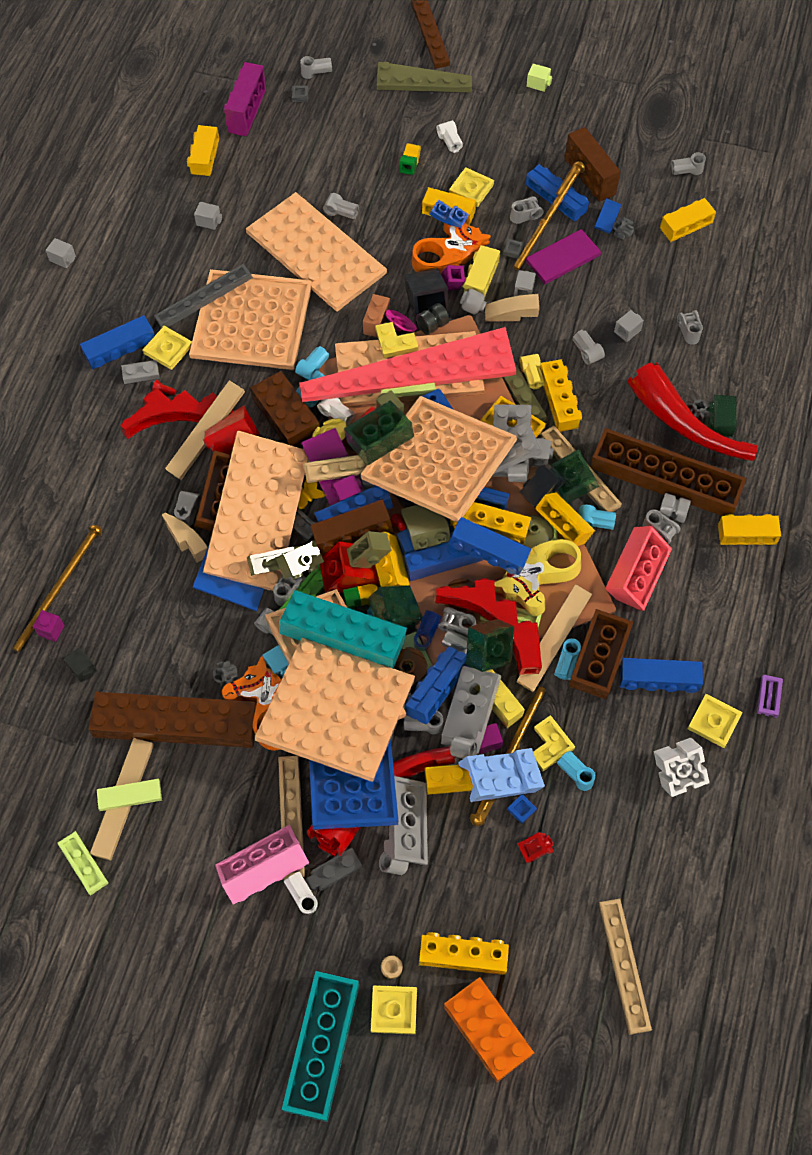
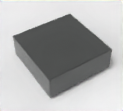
M292 86V102H308V86Z
M508 239L503 255L518 259L523 251L524 243Z

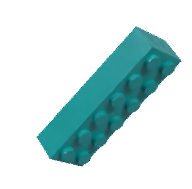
M294 590L280 619L281 635L299 641L301 638H305L390 668L395 666L405 642L407 630L406 627Z
M315 971L282 1106L284 1112L328 1122L359 989V981Z

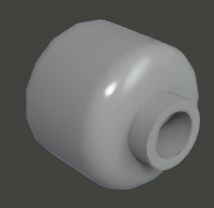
M474 289L465 290L460 300L461 308L474 315L479 311L482 312L487 303L484 301V294Z

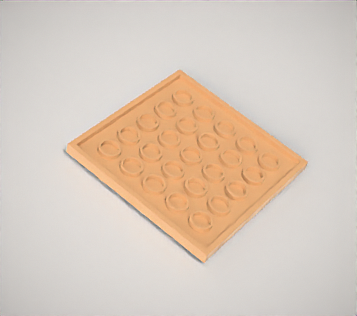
M210 269L207 284L229 271ZM251 274L252 279L200 309L189 353L190 358L294 370L312 281Z
M420 396L361 473V479L458 522L468 511L517 441V436Z
M301 638L255 735V741L373 782L415 676Z

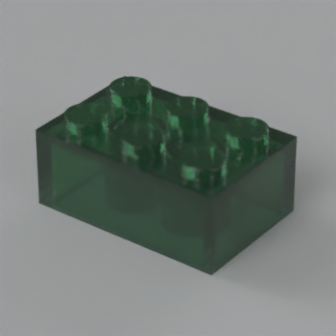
M391 400L344 428L347 443L367 465H370L414 437L412 422Z

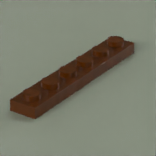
M411 0V5L434 68L450 66V60L428 0Z

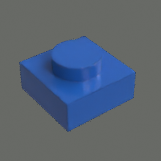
M521 794L507 810L523 824L537 808Z

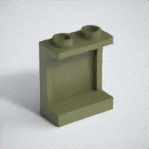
M420 505L401 509L402 519L409 532L415 551L449 542V526L444 516Z

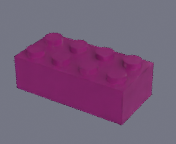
M245 62L243 67L240 68L239 77L234 81L233 91L229 93V100L224 105L225 123L228 126L229 133L242 136L248 135L266 92L263 65Z

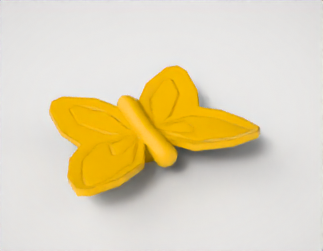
M307 479L305 480L304 489L303 487L301 488L297 507L299 509H304L308 501L312 502V498L318 499L325 496L324 492L317 489V482L307 483Z

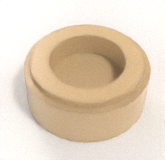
M388 956L382 961L381 972L386 978L395 979L401 975L403 966L398 957Z

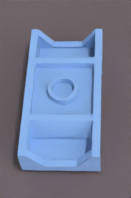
M532 748L484 757V754L467 756L458 762L460 767L469 771L473 784L470 795L471 802L535 793L545 787Z

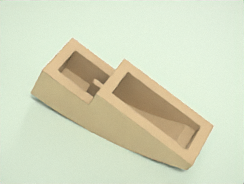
M538 294L504 298L485 305L486 322L520 321L521 317H538L539 314Z
M167 513L162 514L164 522L181 552L189 549L197 563L202 561L208 548L202 538L186 523Z

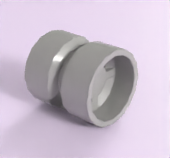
M665 493L660 512L667 518L672 517L673 521L684 524L691 500L685 498L676 499V496Z

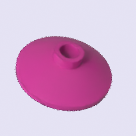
M390 309L385 312L388 320L393 322L396 331H416L415 324L405 315Z

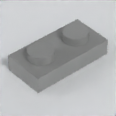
M157 360L121 365L124 384L160 379Z

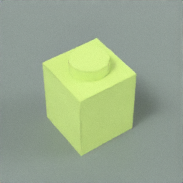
M533 64L528 73L527 87L545 92L547 85L550 86L552 76H550L551 69Z

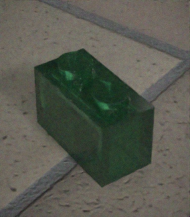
M714 395L712 402H709L708 411L711 412V417L708 420V428L722 436L733 437L737 427L736 396Z

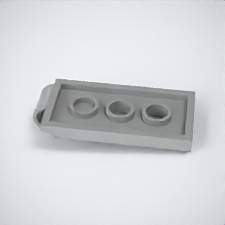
M494 405L493 426L507 432L527 422L531 425V405ZM514 419L517 421V425L514 427L507 425L509 420ZM519 442L514 447H519L522 443ZM529 459L497 472L491 477H508V482H526L529 474Z
M529 422L507 431L517 436L515 444L519 442L522 444L519 447H514L513 445L494 474L542 453Z
M462 666L442 732L441 744L451 746L450 753L452 756L464 759L467 756L479 754L501 675ZM480 685V692L477 695H473L472 689ZM473 704L475 706L474 712L467 714V707Z
M394 776L399 822L398 825L389 826V840L384 841V852L380 856L379 867L382 872L403 875L406 873L409 863L428 865L426 783ZM406 796L410 799V805L406 802ZM406 816L410 819V826L406 822Z

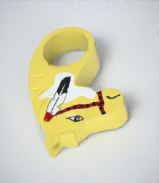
M563 539L548 541L533 547L519 575L510 574L506 571L501 580L494 582L495 593H502L505 599L520 603L530 615H541L545 611V597L539 591V585L567 582L577 577L581 571V552L579 547L575 543ZM559 553L569 554L576 559L573 565L563 569L551 566L548 560Z

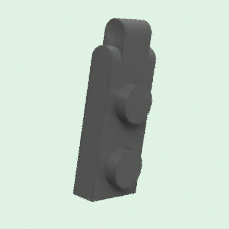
M350 848L343 852L341 856L338 855L310 872L311 876L306 878L305 881L311 892L317 888L322 891L363 867L353 848Z

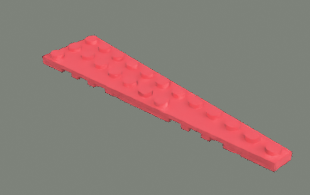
M506 327L299 384L302 402L379 393L384 389L428 383L442 385L516 375V367Z

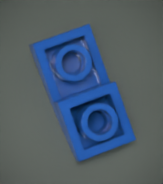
M606 198L594 228L610 234L622 204Z
M439 199L429 214L441 222L462 228L469 216L468 213L456 205L452 209Z

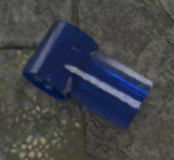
M425 611L413 640L416 649L425 651L430 647L442 616L432 611ZM423 636L428 640V643L421 645L417 642V638Z

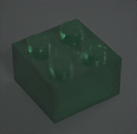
M579 449L551 464L566 480L558 491L568 504L599 487Z
M410 585L379 587L368 598L376 618L406 627V631L412 630L424 619Z
M496 619L468 627L466 665L485 672L511 664L514 626Z

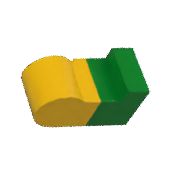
M407 143L404 154L399 161L400 173L414 175L419 161L421 146ZM410 165L412 169H406L404 166Z
M374 584L344 589L345 605L347 608L355 610V607L371 606L374 601L377 604L380 600L379 588Z

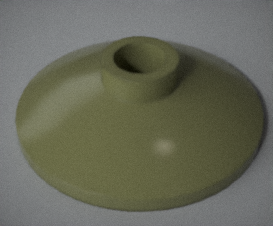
M528 516L531 517L524 546L532 549L541 543L551 541L553 530L550 523L540 516Z

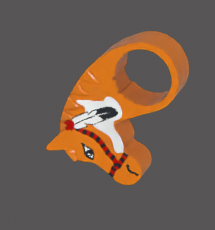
M444 223L443 230L449 237L419 240L413 247L412 267L416 272L438 268L441 274L447 265L463 266L473 258L475 251L478 252L481 245L489 244L491 236L482 234L479 228L469 226L466 223L463 224L462 228ZM422 252H432L438 255L440 260L435 263H426L420 260L417 255Z
M261 656L258 664L248 667L243 677L226 684L222 689L224 700L256 702L253 719L255 735L281 679L271 669L267 668L265 660ZM259 742L261 746L268 750H280L278 748Z

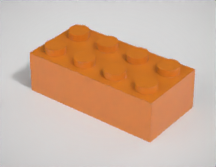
M480 977L444 1003L445 1010L496 1083L533 1055L534 1052Z

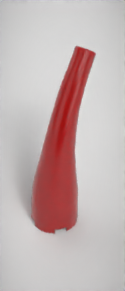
M650 362L636 370L637 376L634 378L629 377L627 383L638 399L656 417L682 436L724 455L749 461L755 460L758 445L729 439L701 423L682 400L658 362L655 365Z
M451 746L423 751L393 762L394 776L407 779L425 771L426 767L455 764V758L450 753ZM311 825L307 830V834L310 839L315 837L319 841L318 847L333 856L338 852V855L341 856L361 827L313 830Z

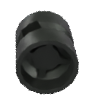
M437 303L428 310L419 313L416 316V321L421 331L429 335L436 331L438 326L441 328L448 324L449 316L446 309Z

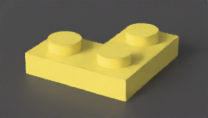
M393 322L375 326L384 358L418 351V344L414 333L397 336Z
M551 715L534 727V730L545 743L533 751L537 765L542 772L559 761L566 752H572L575 749L574 744Z

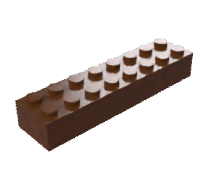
M607 428L604 429L590 466L593 470L662 495L667 493L676 496V499L685 498L691 500L690 505L720 516L734 514L747 479Z
M95 691L88 730L93 738L133 740V738L153 742L253 748L255 737L253 719L256 702Z

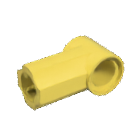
M533 354L520 357L521 371L525 373L529 387L535 390L544 386L539 355Z

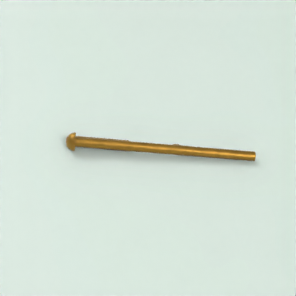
M578 161L573 164V167L556 192L558 196L547 211L544 219H541L539 222V226L514 264L513 268L515 270L521 268L579 173L585 171V165L582 162Z
M95 524L89 526V534L50 593L47 594L44 602L12 648L13 650L20 652L34 631L33 625L41 610H48L95 537L102 535L100 526Z
M538 688L506 754L513 753L519 749L520 742L546 691L545 688ZM495 799L482 800L476 814L470 815V821L474 826H481L485 823V819Z

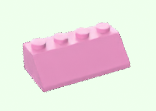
M289 824L215 864L223 888L231 902L235 904L244 901L248 896L257 891L264 890L275 881L284 879L286 875L302 869L309 861Z

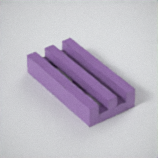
M767 675L761 677L757 714L772 715L774 718L779 716L782 678ZM766 681H769L766 709H764ZM775 682L777 683L774 710H770L773 684Z

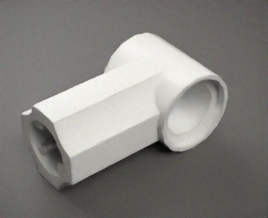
M452 120L437 125L438 136L441 140L445 141L449 151L453 153L458 152L463 147V143L457 134L455 122Z
M339 398L324 399L317 405L319 411L324 416L342 419L347 425L355 417V413L343 405Z
M300 871L284 880L300 911L304 914L314 913L318 905L317 899ZM310 898L314 901V906L311 910L303 909L302 902L304 899Z

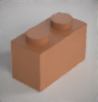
M373 294L363 319V334L377 337L375 326L386 323L387 317L385 312L390 309V298Z

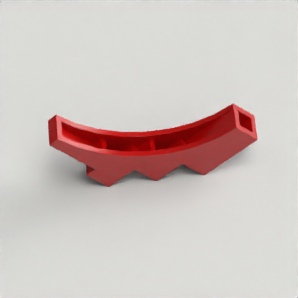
M156 388L143 399L145 406L139 408L134 415L125 419L120 425L123 435L129 439L146 428L165 422L190 421L199 423L217 398V395L212 392L199 403L184 390L171 401Z
M487 578L475 580L473 588L469 586H460L459 588L442 586L436 588L435 603L451 604L466 608L485 618L502 633L513 651L519 675L540 673L542 661L538 623H532L531 621L518 623L516 601L508 599L496 601L494 580Z

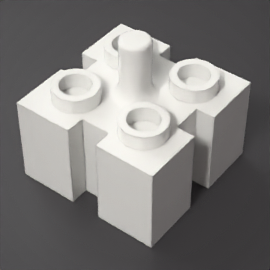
M692 738L676 743L677 747L674 749L667 746L654 751L656 764L662 770V772H659L661 786L671 797L687 792V786L691 785L695 789L709 783L707 769L701 764L705 762L702 747Z

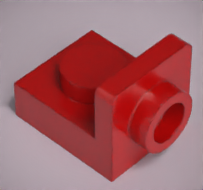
M538 832L518 843L526 863L554 852L552 848L553 842L550 836L545 833Z

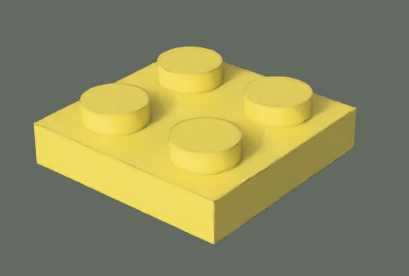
M465 167L449 189V193L475 199L476 207H478L493 187L494 180Z
M163 326L143 349V353L172 370L191 349L192 341Z
M705 694L688 730L725 748L743 712Z
M373 986L371 1033L415 1034L417 987Z

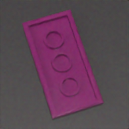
M580 229L527 257L526 263L546 285L599 257L601 251L585 232Z
M336 428L301 442L309 462L349 457ZM344 478L319 481L330 506L338 503L331 486L333 483Z

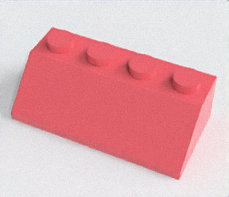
M652 526L633 528L605 588L616 600L641 611L645 610L672 550Z

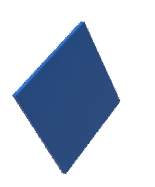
M207 548L193 588L257 611L264 589L203 573L208 552Z

